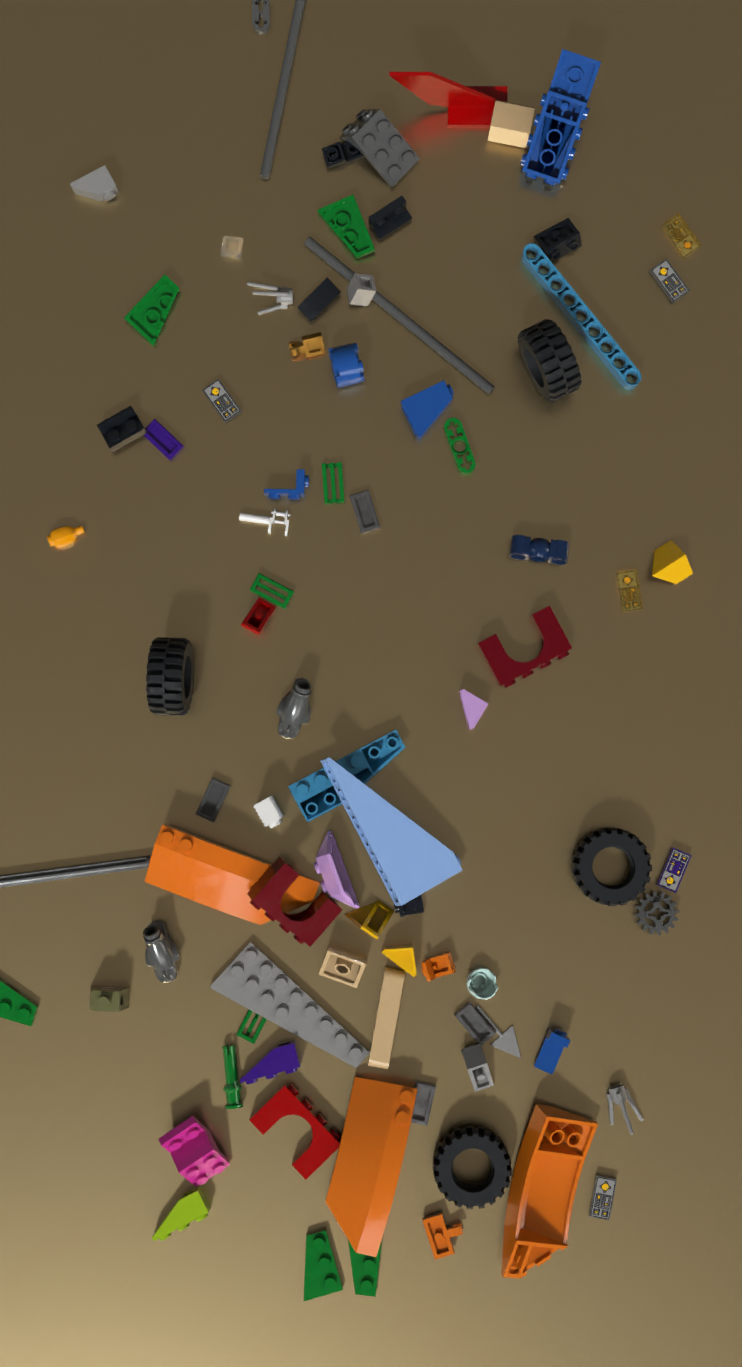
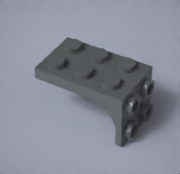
M363 109L356 115L357 120L353 124L349 123L343 128V134L340 138L352 143L359 149L390 187H393L420 158L380 109Z

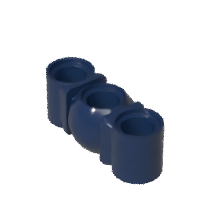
M514 535L511 539L509 556L516 560H528L529 557L535 562H545L548 560V563L565 565L568 563L570 543L564 540L551 539L550 543L544 538H534L531 540V537Z

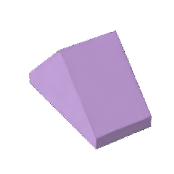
M465 689L459 690L468 729H474L488 703Z

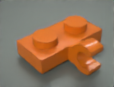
M442 1212L422 1218L435 1260L455 1254L450 1238L463 1234L461 1222L447 1227Z

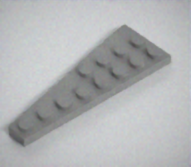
M252 942L242 950L210 985V988L355 1068L370 1053Z

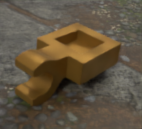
M321 332L302 336V342L292 341L288 343L291 356L305 353L307 358L326 353Z

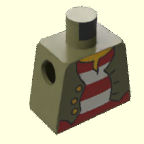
M90 987V1011L120 1012L129 1008V987Z

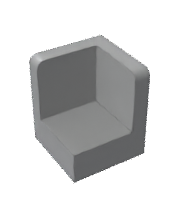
M354 273L347 287L349 304L368 306L376 293L373 275Z

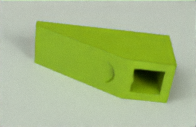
M200 1186L180 1196L152 1236L153 1241L158 1239L163 1241L172 1235L171 1232L177 1229L182 1231L190 1226V1222L194 1220L199 1222L208 1216L207 1213H209L211 1207Z

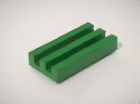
M342 462L322 463L324 503H345ZM326 468H330L332 499L329 500ZM334 468H338L340 499H336Z
M258 573L250 588L251 592L283 609H286L294 594L293 590L261 573ZM260 578L287 592L288 595L285 596L260 583ZM256 586H259L260 588L285 600L284 603H281L276 599L255 589Z
M248 1010L236 1035L254 1044L267 1019L262 1018L253 1038H251L249 1035L259 1015L255 1014L246 1034H243L242 1031L253 1012Z

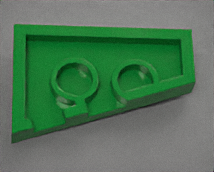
M353 194L317 210L357 259L376 251Z
M165 274L124 317L153 347L180 289Z
M0 980V1017L33 1026L38 1005L20 992L15 991L3 980Z
M326 1228L306 1234L304 1301L343 1290Z

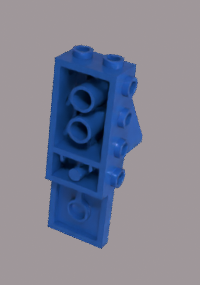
M562 49L548 93L543 94L540 102L543 109L541 114L537 113L533 124L537 126L535 133H530L527 146H530L528 154H523L520 163L523 166L522 171L526 172L525 176L537 179V176L544 178L545 183L554 186L556 183L560 184L561 179L566 180L569 171L566 165L568 159H573L576 148H573L575 139H580L583 128L579 127L581 120H586L590 109L586 105L601 64L600 61Z

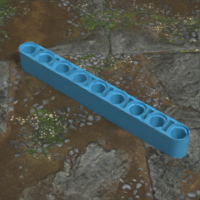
M534 243L526 245L521 256V260L621 386L627 390L636 388L641 381V373L541 248ZM533 252L536 257L533 259L528 258L526 253ZM545 267L548 269V273L542 274L538 269ZM551 283H559L561 288L558 290L553 289ZM570 298L573 304L566 305L563 299ZM576 314H584L586 320H578ZM589 329H596L598 335L591 336ZM601 345H609L611 351H603ZM614 360H621L623 367H616ZM626 376H634L636 382L629 383L626 379Z

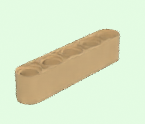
M385 967L368 1066L388 1069L405 970Z

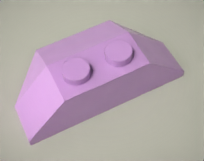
M329 830L318 851L316 862H314L317 874L321 873L324 880L320 882L324 893L328 892L330 897L353 908H359V902L333 831Z

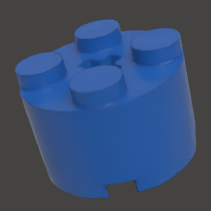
M349 343L328 349L333 375L338 388L365 381L362 361L359 360L357 343Z

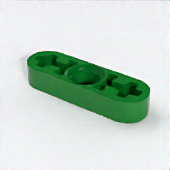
M449 418L444 424V432L456 466L460 473L464 475L471 474L475 469L476 463L462 423L457 418ZM450 423L458 425L456 428L458 437H455L453 440L450 438L454 437L453 431L447 429L450 427ZM457 441H462L465 444V449L461 452L454 449V443ZM468 452L469 455L465 456L467 463H472L469 470L461 467L463 459L462 457L458 459L457 456H462Z

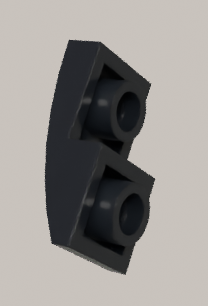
M339 141L322 148L327 168L349 164L366 158L359 149L348 141L344 143Z
M327 277L297 308L312 322L341 291Z

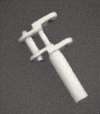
M274 508V512L271 511L273 518L240 512L239 520L269 524V534H271L272 524H284L286 526L285 536H288L290 523L287 520L290 517L288 510L285 513L278 512ZM275 516H283L285 520H275Z

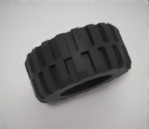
M545 319L519 333L517 342L522 360L535 387L544 396L545 400L554 402L579 389L582 383L579 365L576 362V357L566 336L555 322Z
M158 637L152 641L149 649L150 652L148 653L146 675L148 707L150 712L155 715L183 716L190 709L193 694L194 657L192 644L186 638Z
M614 827L594 830L588 836H584L581 839L582 842L576 846V852L572 856L571 861L573 862L571 870L575 878L574 881L580 888V891L591 900L608 906H622L630 900L634 901L637 899V895L645 891V885L651 879L649 877L650 871H652V865H650L651 856L650 853H647L645 844L629 831ZM608 847L622 850L630 861V871L626 879L622 883L613 886L604 885L599 882L592 868L593 860L597 853Z
M471 1124L465 1125V1128L461 1129L456 1127L454 1132H448L444 1135L443 1141H439L437 1150L434 1151L433 1173L439 1191L445 1195V1198L449 1202L453 1201L460 1208L464 1205L467 1209L473 1210V1206H478L481 1209L485 1208L484 1204L486 1203L492 1205L496 1202L495 1198L503 1196L505 1187L508 1188L510 1184L509 1178L512 1176V1168L508 1150L502 1139L496 1136L490 1129L485 1130L480 1125L472 1127ZM467 1149L482 1150L491 1161L489 1175L483 1181L476 1184L463 1183L453 1173L454 1159L459 1153Z

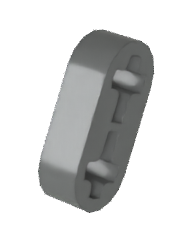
M252 0L253 30L260 35L266 34L270 30L269 0ZM259 1H263V11H259ZM259 17H263L264 24L262 28L259 27Z

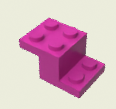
M191 1116L158 1139L161 1146L170 1152L178 1172L196 1187L205 1184L208 1179L221 1173L230 1165L228 1158L219 1151L211 1132L194 1116Z

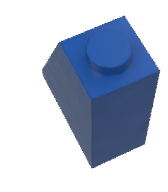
M444 380L402 400L400 403L417 440L423 438L452 403L453 389L450 384L446 385Z

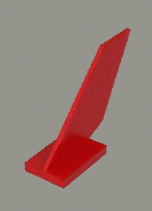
M389 72L390 77L427 104L448 107V128H490L495 101L508 102V86H464L433 72Z

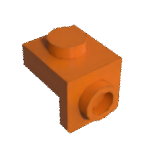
M450 952L429 957L421 962L422 973L426 976L427 981L456 972Z

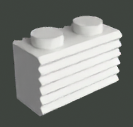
M273 795L254 805L253 808L256 809L255 812H258L259 819H262L265 827L269 825L271 829L282 823L281 818L284 815Z

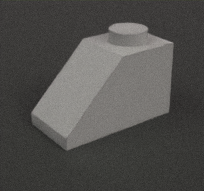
M105 165L70 183L75 194L101 202L111 200L119 193Z
M481 1044L471 1045L462 1049V1055L474 1091L494 1086Z

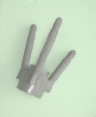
M247 282L248 286L275 290L253 291L252 294L276 296V302L280 303V305L258 311L259 315L279 309H288V305L293 304L292 288Z
M624 1084L613 1086L608 1089L609 1093L606 1094L610 1125L614 1124V1101L615 1105L620 1104L629 1133L633 1135L634 1132L624 1103L627 1100L629 1101L640 1121H643V1117L631 1098L628 1088H625Z

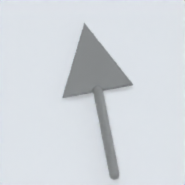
M477 1005L475 1007L477 1011L499 1035L490 1046L521 1058L513 1025L502 1034Z

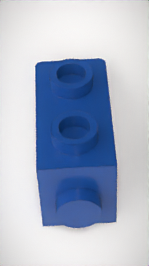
M297 469L296 489H264V495L268 496L269 499H280V496H288V499L299 500L300 497H305V487H309V475H305V469Z
M557 1028L555 1031L552 1029L548 1030L534 1063L536 1068L553 1074L563 1048H568L570 1043L566 1032Z

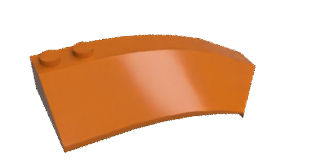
M162 824L154 844L144 882L259 925L271 921L264 914L265 910L262 908L258 910L250 903L251 898L247 893L272 864L170 825ZM299 874L296 880L284 892L281 899V910L289 913L313 902L320 882Z
M354 1077L343 1132L325 1203L348 1238L354 1251L359 1254L376 1257L389 1217L403 1162L417 1089Z
M535 1105L519 1150L509 1191L503 1237L501 1269L503 1277L521 1279L527 1275V1270L535 1265L538 1267L551 1258L550 1255L558 1249L562 1251L568 1247L567 1238L573 1201L581 1170L598 1126L596 1121L556 1107Z

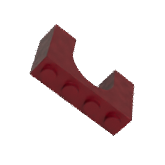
M550 605L530 616L542 642L541 650L534 660L518 662L510 658L496 634L477 644L499 687L504 685L507 688L516 683L515 678L522 676L524 679L534 673L532 669L538 666L543 669L551 665L550 660L555 657L560 660L570 655L568 651L572 647Z
M279 856L247 893L251 898L250 903L258 910L260 908L265 910L264 914L271 921L274 922L276 919L280 922L279 926L286 933L291 931L295 934L293 937L300 944L305 942L311 947L342 909L322 891L305 911L298 914L283 912L281 910L282 896L299 876V873Z

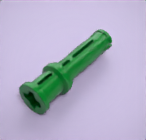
M228 1045L222 1046L226 1085L223 1088V1091L226 1092L227 1102L225 1109L243 1107V1103L240 1100V1090L242 1087L238 1083L235 1045H230L229 1049Z

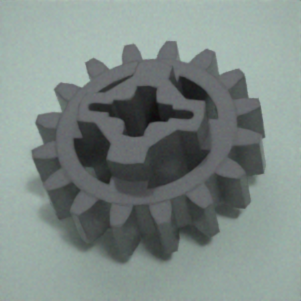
M652 891V896L645 893L644 900L638 899L641 903L640 906H634L638 909L634 916L639 917L636 923L638 925L643 924L641 928L643 931L649 928L648 933L651 935L656 931V934L659 936L661 935V930L669 933L668 927L674 928L675 926L672 922L678 921L674 914L679 913V910L673 908L677 903L675 901L670 902L672 898L670 895L664 898V892L662 891L659 893V896L656 891ZM659 900L664 901L668 908H663ZM650 902V906L644 910L646 904ZM655 908L662 911L661 914H657V918L654 915H650L656 911ZM668 917V920L663 924L662 921ZM644 918H650L653 926L649 925Z

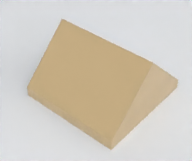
M496 100L488 141L527 148L535 107Z
M329 944L319 975L357 988L367 964V958Z

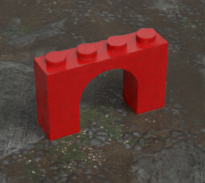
M285 1082L250 1116L249 1121L263 1135L279 1119L287 1115L300 1116L310 1124L313 1132L312 1140L292 1160V1166L306 1180L339 1148L341 1135L336 1129L333 1128L331 1130L326 1125L328 1123L327 1120L320 1113L317 1115L312 1110L313 1106L307 1099L302 1100L298 1095V1089L293 1084L288 1085Z

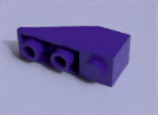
M295 1040L277 1044L241 1076L240 1083L252 1084L261 1077L271 1079L277 1077V1073L285 1071L286 1074L298 1071L297 1068L301 1066Z

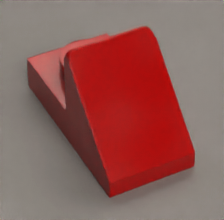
M259 597L241 623V626L257 635H261L277 606Z

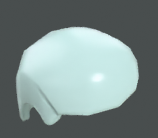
M478 967L472 970L467 977V989L475 998L487 1000L493 997L498 990L496 976L488 968Z

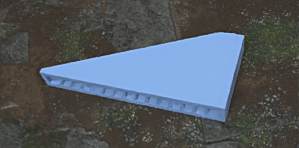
M330 757L320 761L395 906L406 904L462 871L461 861L453 851Z

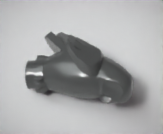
M295 679L291 691L282 698L277 708L276 714L280 717L278 733L285 739H294L298 735L301 725L309 722L311 714L309 701L311 684L307 679Z
M160 920L152 921L143 931L146 943V964L154 968L156 977L160 982L170 983L177 977L176 961L179 959L175 943L166 932L165 923Z

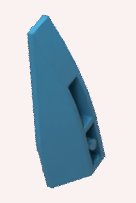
M394 730L335 762L365 784L405 748V745L397 730ZM324 768L288 786L294 801L307 822L342 804Z

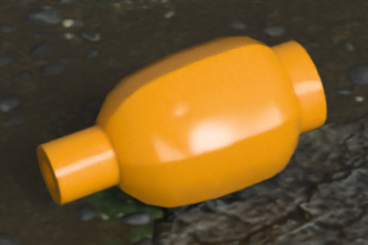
M68 525L53 529L50 535H47L50 547L60 548L74 542L77 535L84 533L82 525L75 528Z

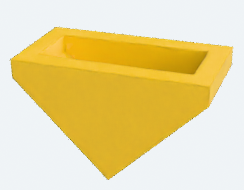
M672 540L654 551L653 577L676 585L693 574L686 554Z
M377 900L372 904L344 915L360 929L378 939L394 910Z
M412 943L384 947L381 950L382 954L411 976H416Z

